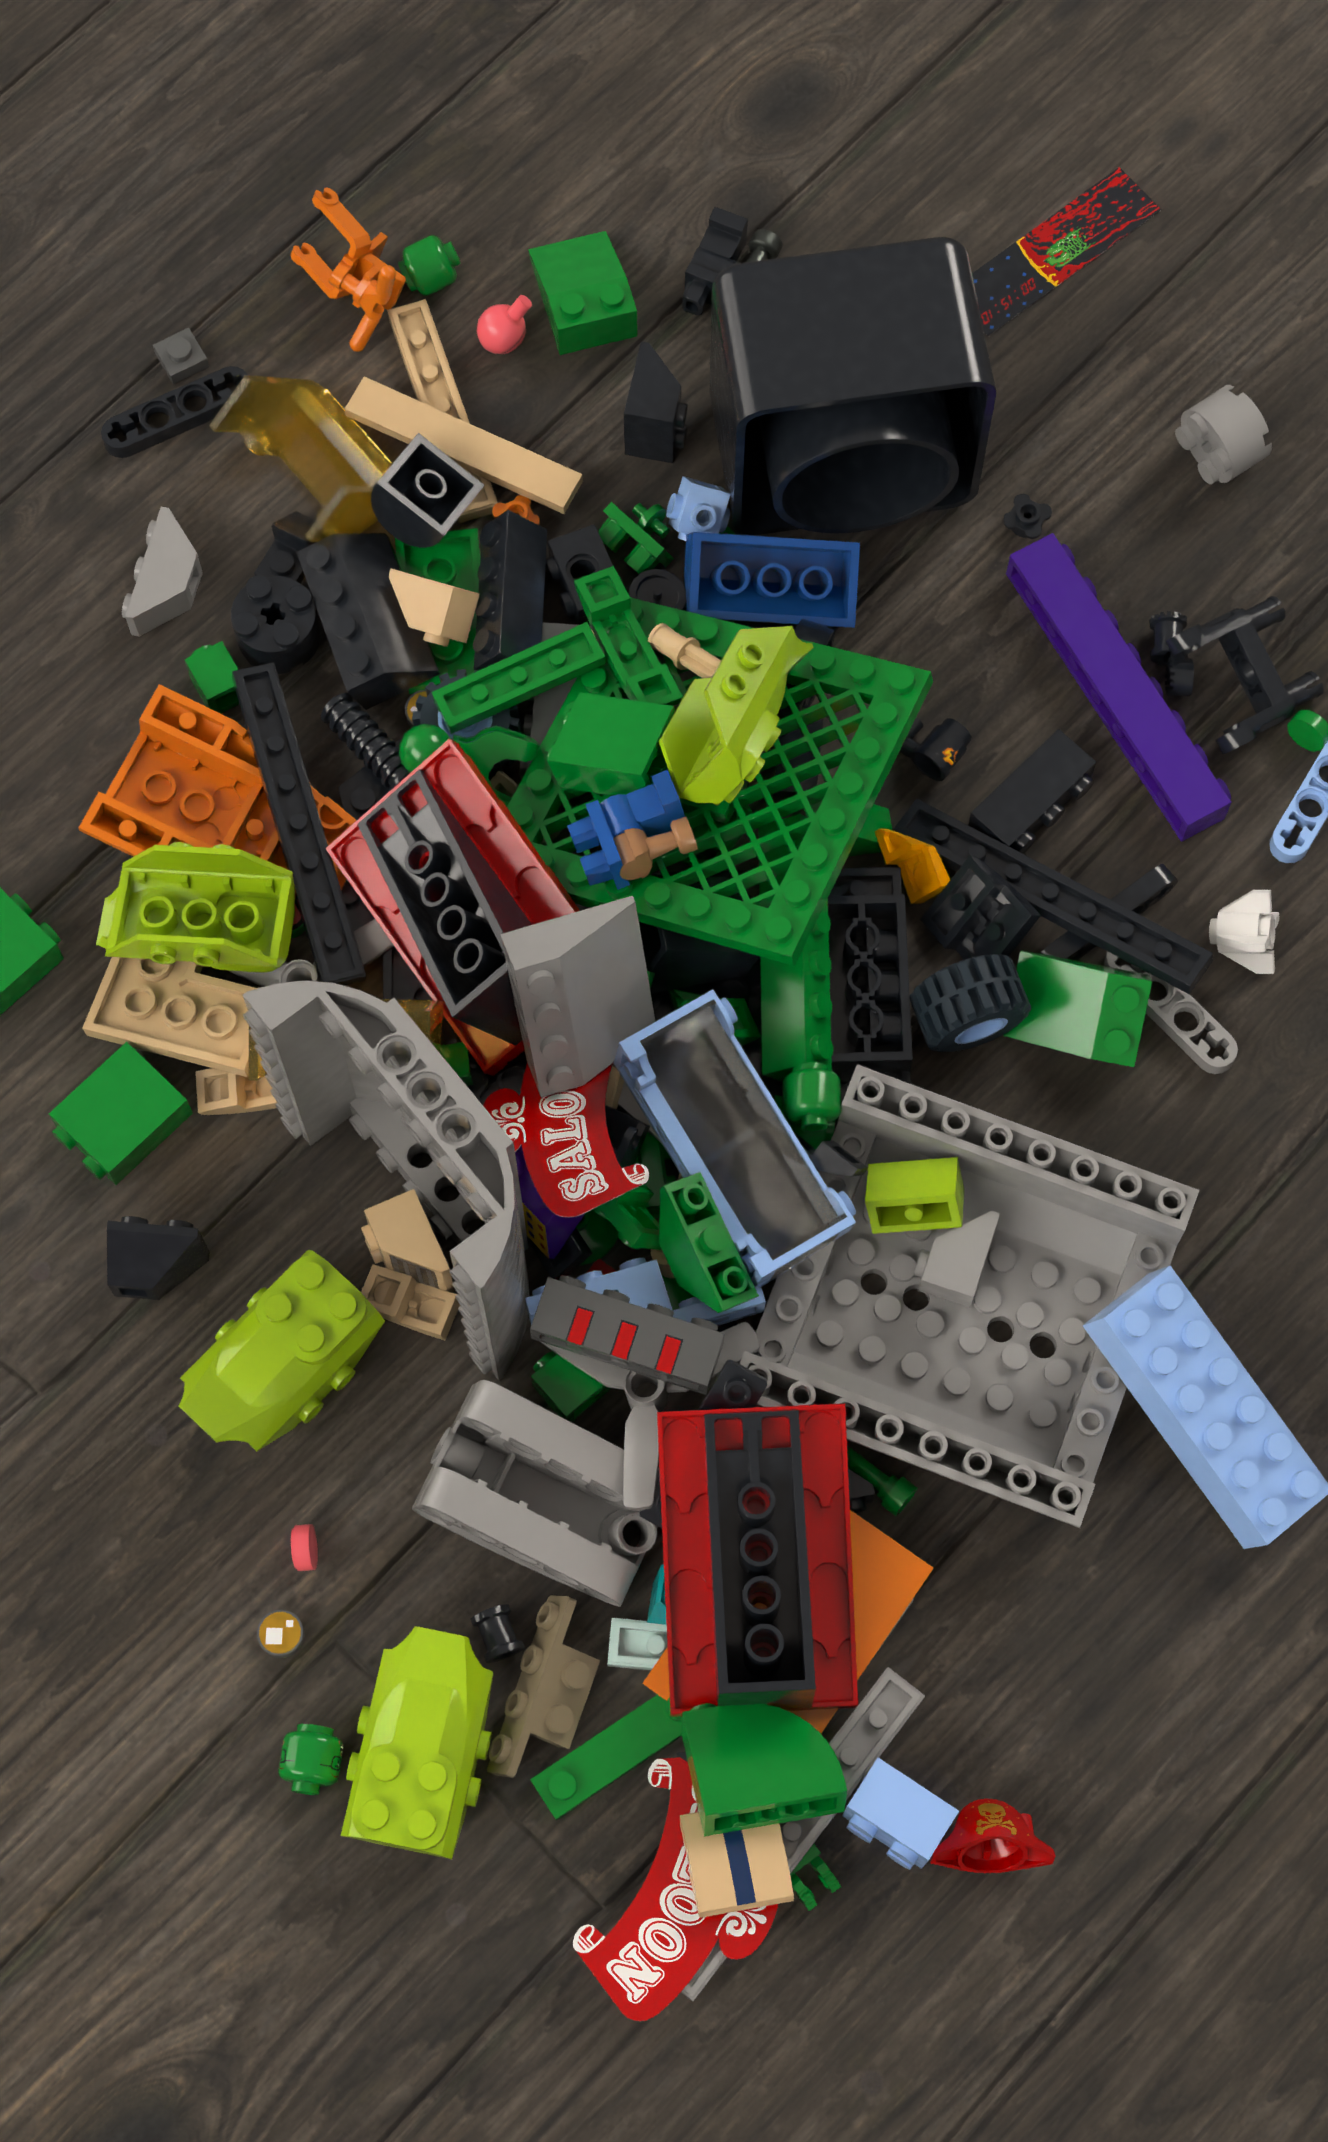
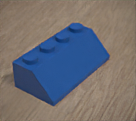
M692 532L686 535L684 583L687 611L720 620L799 624L801 619H806L824 626L855 628L860 543Z

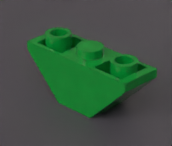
M701 1172L661 1187L659 1245L678 1285L717 1313L758 1297L755 1286Z

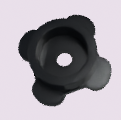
M1019 494L1014 498V507L1011 512L1004 515L1003 523L1006 528L1011 529L1019 537L1036 539L1041 535L1044 521L1051 517V507L1048 504H1038L1030 500L1027 494ZM1030 514L1031 518L1026 519L1024 518V515Z

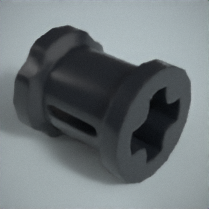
M509 1604L486 1609L470 1619L473 1627L479 1628L487 1653L484 1655L486 1663L504 1660L525 1649L523 1642L516 1639L508 1615L511 1613Z

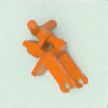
M326 187L323 193L319 190L315 191L312 202L350 243L348 253L343 256L334 271L327 266L316 253V250L308 243H303L301 249L299 246H294L290 256L293 262L303 267L329 298L338 299L351 294L353 298L352 304L358 309L360 307L363 309L365 314L349 342L350 348L353 351L361 352L378 325L384 309L389 310L395 306L406 278L391 265H387L379 259L388 236L380 232L371 241L367 231L339 201L337 193Z

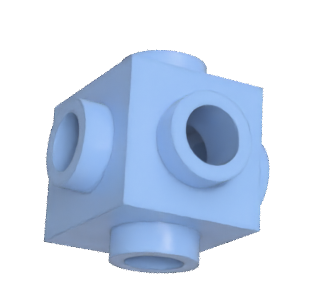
M683 476L678 494H672L667 506L666 515L670 518L668 524L679 532L678 538L686 541V535L692 532L723 533L730 516V510L727 508L730 493L720 486Z

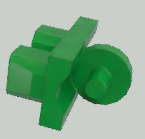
M612 502L603 510L609 518L598 532L602 542L616 553L626 540L632 537L638 545L624 561L638 574L654 569L659 563L666 568L674 558L650 536L655 532L663 539L670 532V529L663 523L667 511L662 505L655 504L647 509L641 503H638L632 510V513L639 518L637 524Z

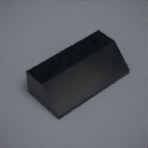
M386 533L332 534L297 552L346 690L365 710L441 674L429 642L423 640L425 632L408 627L388 577L390 569L402 570L390 538Z

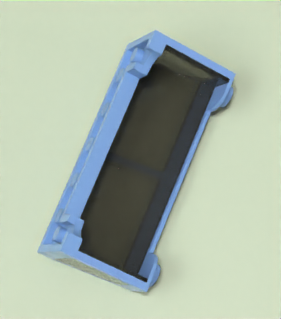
M711 990L619 1042L614 1065L681 1176L685 1178L701 1172L754 1286L761 1285L762 1287L849 1232L856 1223L853 1218L856 1210L844 1191L837 1193L833 1188H827L734 1036L733 1023L737 1022L738 1019L733 1007L726 998L719 1000L715 991Z

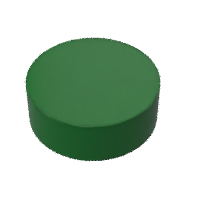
M1300 710L1287 725L1290 737L1306 750L1320 751L1328 742V723L1316 712Z

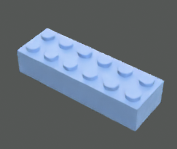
M1171 1266L1148 1273L1083 1325L1089 1336L1244 1549L1269 1545L1328 1495V1482Z

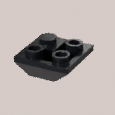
M124 1216L121 1222L108 1221L107 1285L113 1295L116 1297L160 1300L209 1261L210 1251L199 1229L193 1228L194 1225L192 1223L182 1220H169L166 1222V1225L148 1224L149 1221L147 1219L135 1216Z

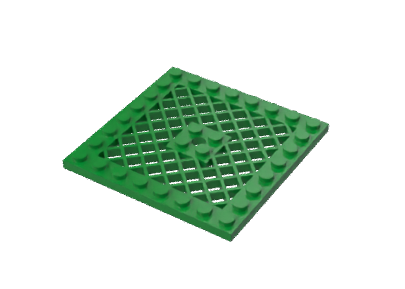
M631 598V609L647 639L656 625L664 623L686 638H695L699 641L700 648L720 660L724 657L740 629L753 628ZM800 639L805 643H812L814 648L787 674L786 683L795 685V687L788 689L786 686L780 710L788 707L792 715L779 720L776 727L781 729L779 737L799 729L802 738L781 746L777 739L773 744L774 750L764 754L762 752L760 755L765 760L760 772L780 763L785 772L765 781L759 772L754 778L757 784L746 788L749 782L744 779L743 787L731 803H727L725 800L719 805L695 803L679 797L683 811L688 813L685 816L691 829L707 823L710 832L695 838L698 850L681 854L679 849L676 848L653 859L649 874L660 870L663 879L648 874L643 879L640 877L628 880L630 885L617 890L613 879L590 886L580 858L584 856L572 853L576 849L571 836L554 844L549 836L567 828V825L588 817L589 813L585 804L596 800L600 804L603 800L612 796H600L599 793L591 792L593 800L571 809L568 800L587 791L559 787L547 762L548 750L551 744L556 742L564 725L565 715L569 709H572L579 692L616 698L627 697L607 660L605 665L577 677L542 741L536 757L529 765L507 808L545 864L555 873L574 903L592 908L633 896L639 922L795 966L933 684L931 671ZM654 650L657 658L663 657L684 697L692 681L701 677L697 675L682 682L679 674L689 669H678L669 657ZM824 693L831 694V695H835V696L832 697V698H830V699H827V697H826V695H825ZM813 695L817 696L820 703L802 711L798 710L795 703ZM864 703L870 704L868 709L866 708ZM856 705L859 711L858 714L838 721L835 715L836 712ZM825 717L828 718L830 726L811 734L809 733L806 725ZM856 731L851 743H849L846 735ZM836 739L839 740L842 748L823 756L820 755L818 747ZM810 751L814 760L792 768L789 762L790 759ZM839 766L832 779L828 770ZM818 774L822 775L825 783L803 791L800 782ZM793 786L796 795L776 804L771 797L772 794ZM764 798L768 807L748 816L745 815L742 807ZM822 801L815 814L811 805ZM561 804H563L565 812L556 815ZM804 809L808 818L790 826H785L782 817ZM734 811H736L739 819L729 823ZM714 821L725 823L727 825L717 828ZM775 821L779 829L778 831L759 839L756 838L753 832L754 829ZM746 833L750 843L728 852L724 842ZM804 836L797 850L793 841ZM543 838L547 846L540 844ZM786 844L790 854L768 863L764 853ZM718 846L721 855L701 864L698 863L696 854ZM589 849L583 851L585 856L591 854ZM757 856L761 866L739 875L735 865ZM689 858L692 865L691 868L673 876L669 875L666 867ZM726 869L729 870L731 879L709 887L706 880L707 877ZM786 872L779 886L775 876ZM768 880L772 890L750 899L746 889ZM699 881L703 890L688 885ZM739 892L743 901L730 898L729 896Z

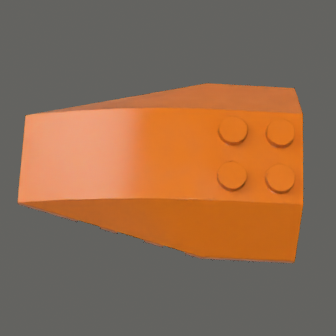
M159 684L139 719L140 733L106 794L98 792L79 826V831L133 857L154 845L170 846L174 842H183L193 847L207 848L223 844L241 849L287 869L248 731L235 720ZM311 786L326 841L330 845L357 820L328 796L324 797ZM332 859L342 890L347 879Z

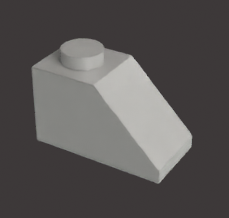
M990 1211L963 1224L962 1227L955 1228L936 1237L931 1252L922 1249L914 1275L922 1277L918 1291L970 1308L1000 1213Z

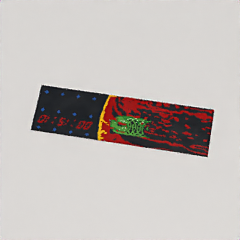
M1118 167L972 273L984 333L987 336L991 335L1161 211V209Z

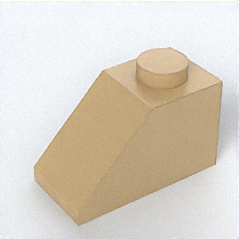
M390 569L388 577L408 627L424 631L423 640L448 647L450 639L467 643L479 593Z

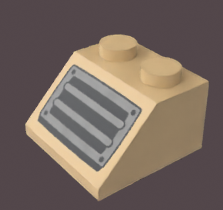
M414 1189L364 1210L368 1225L361 1227V1230L375 1264L383 1261L387 1269L410 1275L418 1283L451 1293L455 1292L452 1285V1276L449 1272L450 1268Z

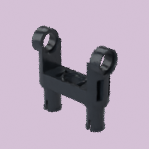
M1270 596L1265 601L1247 610L1235 608L1203 625L1197 624L1165 641L1172 656L1181 652L1185 656L1219 639L1256 714L1224 730V735L1215 740L1223 755L1257 738L1256 735L1289 719L1295 712L1296 707L1320 697L1324 691L1322 683L1310 689L1306 688L1307 685L1320 679L1312 671L1283 685L1257 633L1285 619L1284 607L1271 614L1268 613L1269 610L1281 604V601L1275 596Z

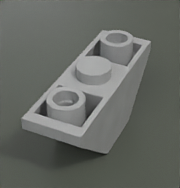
M162 506L157 520H151L146 534V544L148 547L145 556H140L135 565L134 580L136 584L133 593H127L122 606V617L126 618L131 635L138 637L190 610L203 573L194 547L170 509Z

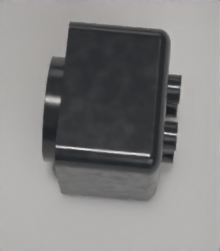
M934 237L731 265L718 274L712 286L709 393L726 490L730 493L728 502L732 524L737 532L746 535H761L798 529L836 534L863 532L897 524L923 512L955 508L968 503L976 497L979 490L994 410L996 387L968 253L959 241L948 237Z

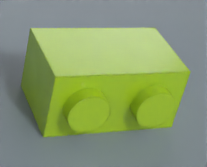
M958 1157L868 1164L865 1204L872 1233L962 1227L965 1189Z

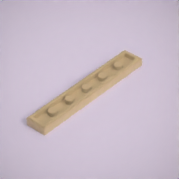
M426 299L387 310L388 318L416 399L469 423ZM471 472L469 473L483 483L484 487L458 518L460 523L492 514L494 505L498 503L491 482Z
M365 376L345 407L347 417L407 444L420 433L465 470L562 514H565L583 482V474Z

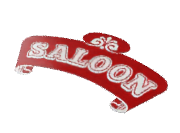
M527 1063L520 1096L512 1089L502 1088L490 1094L483 1104L485 1109L513 1141L515 1152L522 1144L523 1155L533 1184L545 1205L555 1215L561 1217L582 1215L647 1183L649 1179V1171L643 1164H634L621 1168L609 1138L605 1102L613 1063L586 1084L545 1097L540 1096Z
M681 1757L656 1759L648 1771V1780L653 1787L671 1789L660 1845L642 1887L621 1919L606 1937L594 1926L588 1924L578 1929L573 1940V1948L622 2014L635 2021L649 2020L665 2009L694 1977L718 1939L722 1953L730 1959H742L751 1955L768 1934L778 1908V1904L699 1918L690 1881L689 1862L680 1828V1815L696 1813L699 1810L688 1762Z

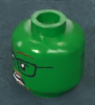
M297 1724L296 1731L288 1732L284 1736L278 1774L283 1780L293 1783L292 1792L318 1796L320 1794V1787H330L338 1781L343 1743L340 1739L333 1736L334 1729L313 1724Z

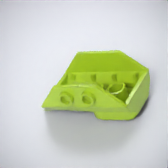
M792 626L740 629L712 678L694 679L659 739L670 776L680 798L695 803H713L715 805H719L723 800L731 803L743 787V780L745 779L750 783L762 769L765 760L760 755L763 750L767 752L773 746L781 733V729L776 727L779 721L777 714L783 701L787 674L814 648L812 643L801 641L796 636Z
M174 842L170 846L154 845L123 862L119 886L104 901L96 945L106 949L105 957L151 959L159 964L190 961L201 966L219 970L272 972L282 966L286 961L295 916L293 872L229 845L219 844L212 848L193 847L183 842Z
M307 1250L268 1289L263 1287L257 1291L247 1304L249 1309L237 1321L231 1319L225 1323L215 1336L217 1341L180 1377L185 1385L179 1407L216 1443L222 1441L247 1442L257 1452L293 1430L301 1421L305 1424L310 1422L323 1408L324 1403L321 1401L333 1388L339 1391L350 1382L356 1372L353 1368L358 1364L385 1322L376 1308L351 1282L327 1260L312 1250Z
M414 1627L410 1634L396 1647L383 1650L371 1706H363L359 1717L357 1733L364 1735L360 1753L352 1752L347 1769L346 1780L353 1781L341 1836L447 1859L453 1858L467 1806L476 1807L481 1779L474 1777L478 1759L486 1760L492 1734V1732L484 1731L493 1671L483 1668L479 1663L468 1637L423 1627Z

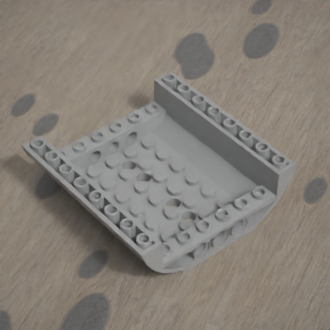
M317 981L276 983L245 992L243 998L248 1011L243 1014V1017L251 1027L249 1033L257 1044L254 1047L262 1058L260 1064L267 1073L265 1078L273 1088L270 1092L278 1102L275 1105L282 1115L280 1118L282 1123L295 1139L302 1135L311 1146L353 1115L349 1119L350 1123L362 1139L366 1140L371 1137L380 1149L376 1151V1155L390 1173L398 1170L407 1181L402 1185L404 1190L407 1192L414 1189L420 1203H425L434 1214L430 1218V1222L441 1237L446 1240L451 1236L458 1244L450 1251L453 1268L449 1272L455 1280L452 1285L458 1293L455 1297L461 1305L458 1310L463 1316L461 1322L466 1328L463 1332L468 1339L466 1344L471 1350L469 1355L483 1374L492 1371L496 1378L501 1380L517 1355L526 1331L528 1319L525 1298L529 1297V1278L525 1250L529 1246L513 1141L395 998L386 1003L358 989L336 983ZM420 1153L429 1154L433 1160L425 1168H416L410 1162L414 1156ZM447 1186L456 1187L460 1193L455 1200L450 1202L442 1201L437 1197L438 1192ZM479 1219L484 1221L485 1225L472 1235L464 1231L466 1224L471 1220Z
M857 1064L842 1101V1112L831 1141L834 1140L867 1167L868 1164L958 1157L965 1189L962 1225L990 1211L1000 1213L970 1308L925 1293L928 1298V1305L922 1310H911L904 1304L903 1295L911 1289L919 1290L922 1277L914 1275L921 1250L924 1249L931 1252L934 1239L955 1228L873 1234L865 1204L868 1169L864 1175L859 1176L836 1175L819 1170L818 1173L827 1188L831 1187L837 1193L844 1191L848 1195L856 1210V1214L853 1216L856 1223L849 1232L777 1277L756 1330L760 1349L755 1354L744 1351L740 1361V1365L767 1379V1387L756 1405L761 1407L845 1403L847 1440L1080 1528L1095 1487L1093 1482L1127 1388L1083 1325L1148 1273L1170 1266L1176 1247L1186 1230L1199 1190ZM807 1200L788 1251L826 1230L809 1200ZM874 1273L880 1275L886 1282V1289L877 1295L865 1292L861 1286V1280L867 1274ZM994 1321L1007 1323L1012 1329V1338L1006 1342L994 1341L988 1335V1325ZM1036 1337H1046L1052 1341L1055 1352L1049 1358H1039L1032 1353L1030 1341Z

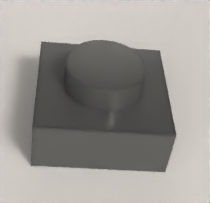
M189 328L153 344L154 352L173 384L209 367L206 355Z

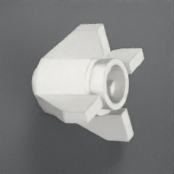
M1252 890L1220 909L1218 917L1210 920V943L1217 944L1219 953L1256 974H1274L1275 972L1274 950H1266L1273 949L1275 928L1279 922V912H1271V890Z

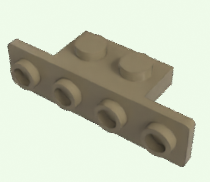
M550 1595L547 1602L541 1606L536 1618L537 1630L532 1644L526 1649L521 1659L520 1667L522 1672L516 1689L509 1695L505 1704L506 1717L500 1734L495 1737L489 1749L490 1762L487 1772L498 1776L514 1778L530 1735L559 1748L570 1749L600 1660L562 1644L577 1603L576 1599L569 1596Z

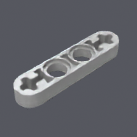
M1107 951L1104 966L1141 973L1142 969L1132 964L1131 967L1126 964L1121 968L1116 965L1118 957ZM1147 972L1143 973L1150 975L1152 981L1164 985L1167 991V996L1160 1001L1148 999L1146 1014L1200 1068L1212 1074L1227 1071L1233 1064L1238 1052L1237 1043L1232 1035L1191 995ZM1184 1011L1190 1012L1197 1019V1028L1188 1032L1180 1030L1174 1023L1175 1014ZM1204 1029H1207L1209 1032L1205 1041L1201 1038L1199 1044L1195 1045L1193 1041L1199 1038ZM1219 1045L1225 1048L1223 1054L1225 1060L1219 1056L1211 1059L1207 1055L1210 1046L1213 1048H1217Z

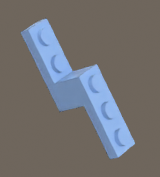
M636 1258L622 1263L619 1266V1271L605 1275L602 1274V1271H592L576 1278L586 1284L585 1289L599 1294H603L606 1289L613 1290L630 1298L629 1303L643 1308H647L648 1304H657L672 1310L657 1259L646 1262L645 1258ZM545 1285L533 1290V1296L525 1298L531 1325ZM761 1285L755 1286L758 1297L721 1313H717L696 1297L680 1302V1309L672 1311L674 1312L673 1317L691 1322L692 1318H700L718 1326L764 1312L766 1301Z

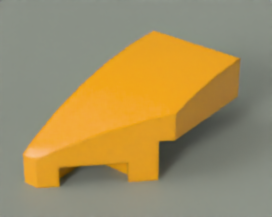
M878 829L875 831L886 865H898L901 868V877L911 904L924 903L942 892L949 883L950 878L935 846L890 829Z

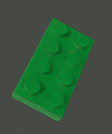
M477 528L448 531L439 543L427 548L414 547L395 538L396 557L402 572L478 593L480 548ZM476 612L474 613L467 643L450 639L448 647L429 642L441 674L410 688L409 694L425 690V687L430 682L437 686L441 683L439 676L448 673L450 678L457 677V670L466 669L467 676L474 673L475 651L473 649V642L476 636Z

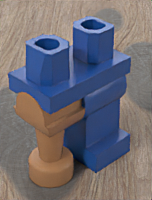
M668 770L651 776L653 780L651 785L626 795L617 794L610 796L600 804L598 800L585 804L589 816L567 825L577 853L598 845L601 846L602 850L580 858L590 886L613 879L617 890L630 885L628 880L646 877L652 868L653 859L676 848L679 849L681 854L698 850L687 817L684 815L679 796Z

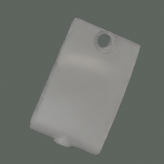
M480 1380L471 1386L452 1427L446 1429L433 1453L430 1462L433 1466L412 1507V1510L422 1517L482 1547L573 1589L621 1607L645 1553L652 1548L657 1538V1525L640 1517V1511L628 1510L624 1507V1449L487 1380ZM658 1468V1471H657V1479H658L659 1476H660L659 1468ZM628 1522L634 1524L640 1531V1541L636 1547L629 1546L623 1539V1528Z

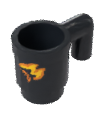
M916 717L899 752L911 758L915 766L929 778L943 781L966 753V747L971 742L972 737L961 723L947 718L941 725L935 726L922 743L919 744L912 740L923 728L922 721Z

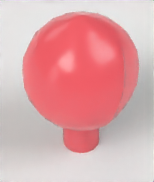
M520 295L511 306L506 304L493 305L482 313L477 323V336L485 350L494 354H507L515 350L522 343L526 334V324L523 316L532 307L530 299Z

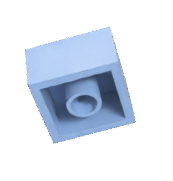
M877 1758L842 1816L849 1820L846 1827L849 1831L868 1843L873 1838H876L889 1847L886 1853L887 1856L910 1870L914 1864L922 1869L929 1861L959 1810L880 1758Z

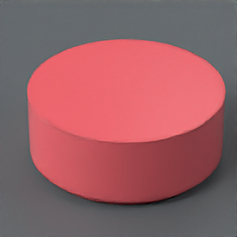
M313 1524L295 1525L291 1532L292 1560L295 1569L298 1571H310L317 1568L318 1548Z

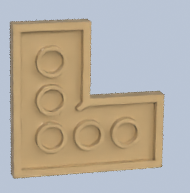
M112 957L82 1029L90 1037L121 1045L128 1042L133 1048L248 1077L257 1055L254 1047L257 1044L249 1033L251 1027L243 1017V1014L248 1011L243 994L258 988L200 974L203 966L190 961L159 964L151 959Z

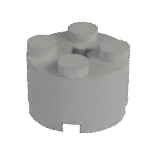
M1225 385L1184 411L1181 416V426L1175 430L1179 444L1185 450L1191 451L1198 462V471L1201 477L1208 484H1213L1216 481L1221 483L1229 482L1268 457L1272 451V443L1265 446L1263 435L1268 433L1269 430L1261 412L1244 392L1238 396L1230 392L1234 388L1231 385Z

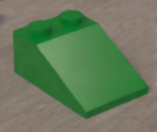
M606 231L528 249L559 355L637 337L636 305L626 274Z
M1020 950L1016 971L1031 1005V1011L1020 1024L1003 1036L1093 1060L1134 1067L1152 985L1150 975Z

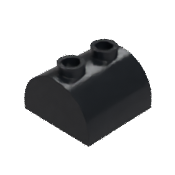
M418 433L373 487L371 505L380 524L392 536L408 545L427 548L441 541L482 490L484 484Z

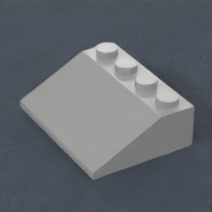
M633 896L500 934L527 1063L541 1097L586 1084L614 1062L619 1042L655 1022L636 903Z

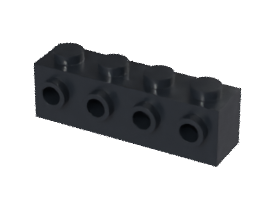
M510 510L488 522L482 527L480 534L481 557L478 569V593L480 595L475 609L477 621L476 636L473 642V649L475 651L473 670L484 669L542 641L547 529Z

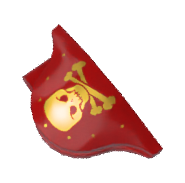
M986 1798L970 1802L961 1810L953 1832L937 1846L930 1857V1864L974 1873H1002L1051 1865L1056 1855L1053 1848L1034 1835L1031 1815L1026 1813L1020 1814L1014 1807L1003 1801Z

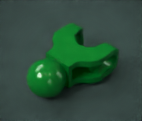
M421 724L412 727L404 734L399 745V757L402 765L411 773L450 737L443 729L435 725ZM501 726L485 728L471 737H462L454 734L452 738L471 757L496 796L504 802L506 807L512 797L493 788L488 779L489 772L494 764L504 759L523 762L531 761L536 757L540 747L534 738Z

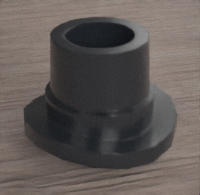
M651 569L644 571L633 580L629 588V596L631 598L679 610H684L686 606V589L676 575L666 570Z

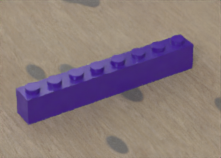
M1051 533L1010 554L1006 575L1180 841L1182 842L1224 820L1232 803L1227 785L1222 779L1215 778L1208 767V759L1205 752L1198 744L1193 745L1185 733L1186 727L1182 717L1177 711H1171L1165 703L1160 684L1154 677H1148L1141 666L1138 651L1131 643L1126 644L1120 635L1115 616L1110 610L1103 609L1097 600V592L1093 583L1088 577H1082L1075 567V559L1066 544L1061 545L1054 533Z

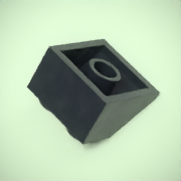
M641 341L624 410L625 455L673 464L676 448L683 449L685 445L688 427L685 421L688 404L681 403V385L650 343Z

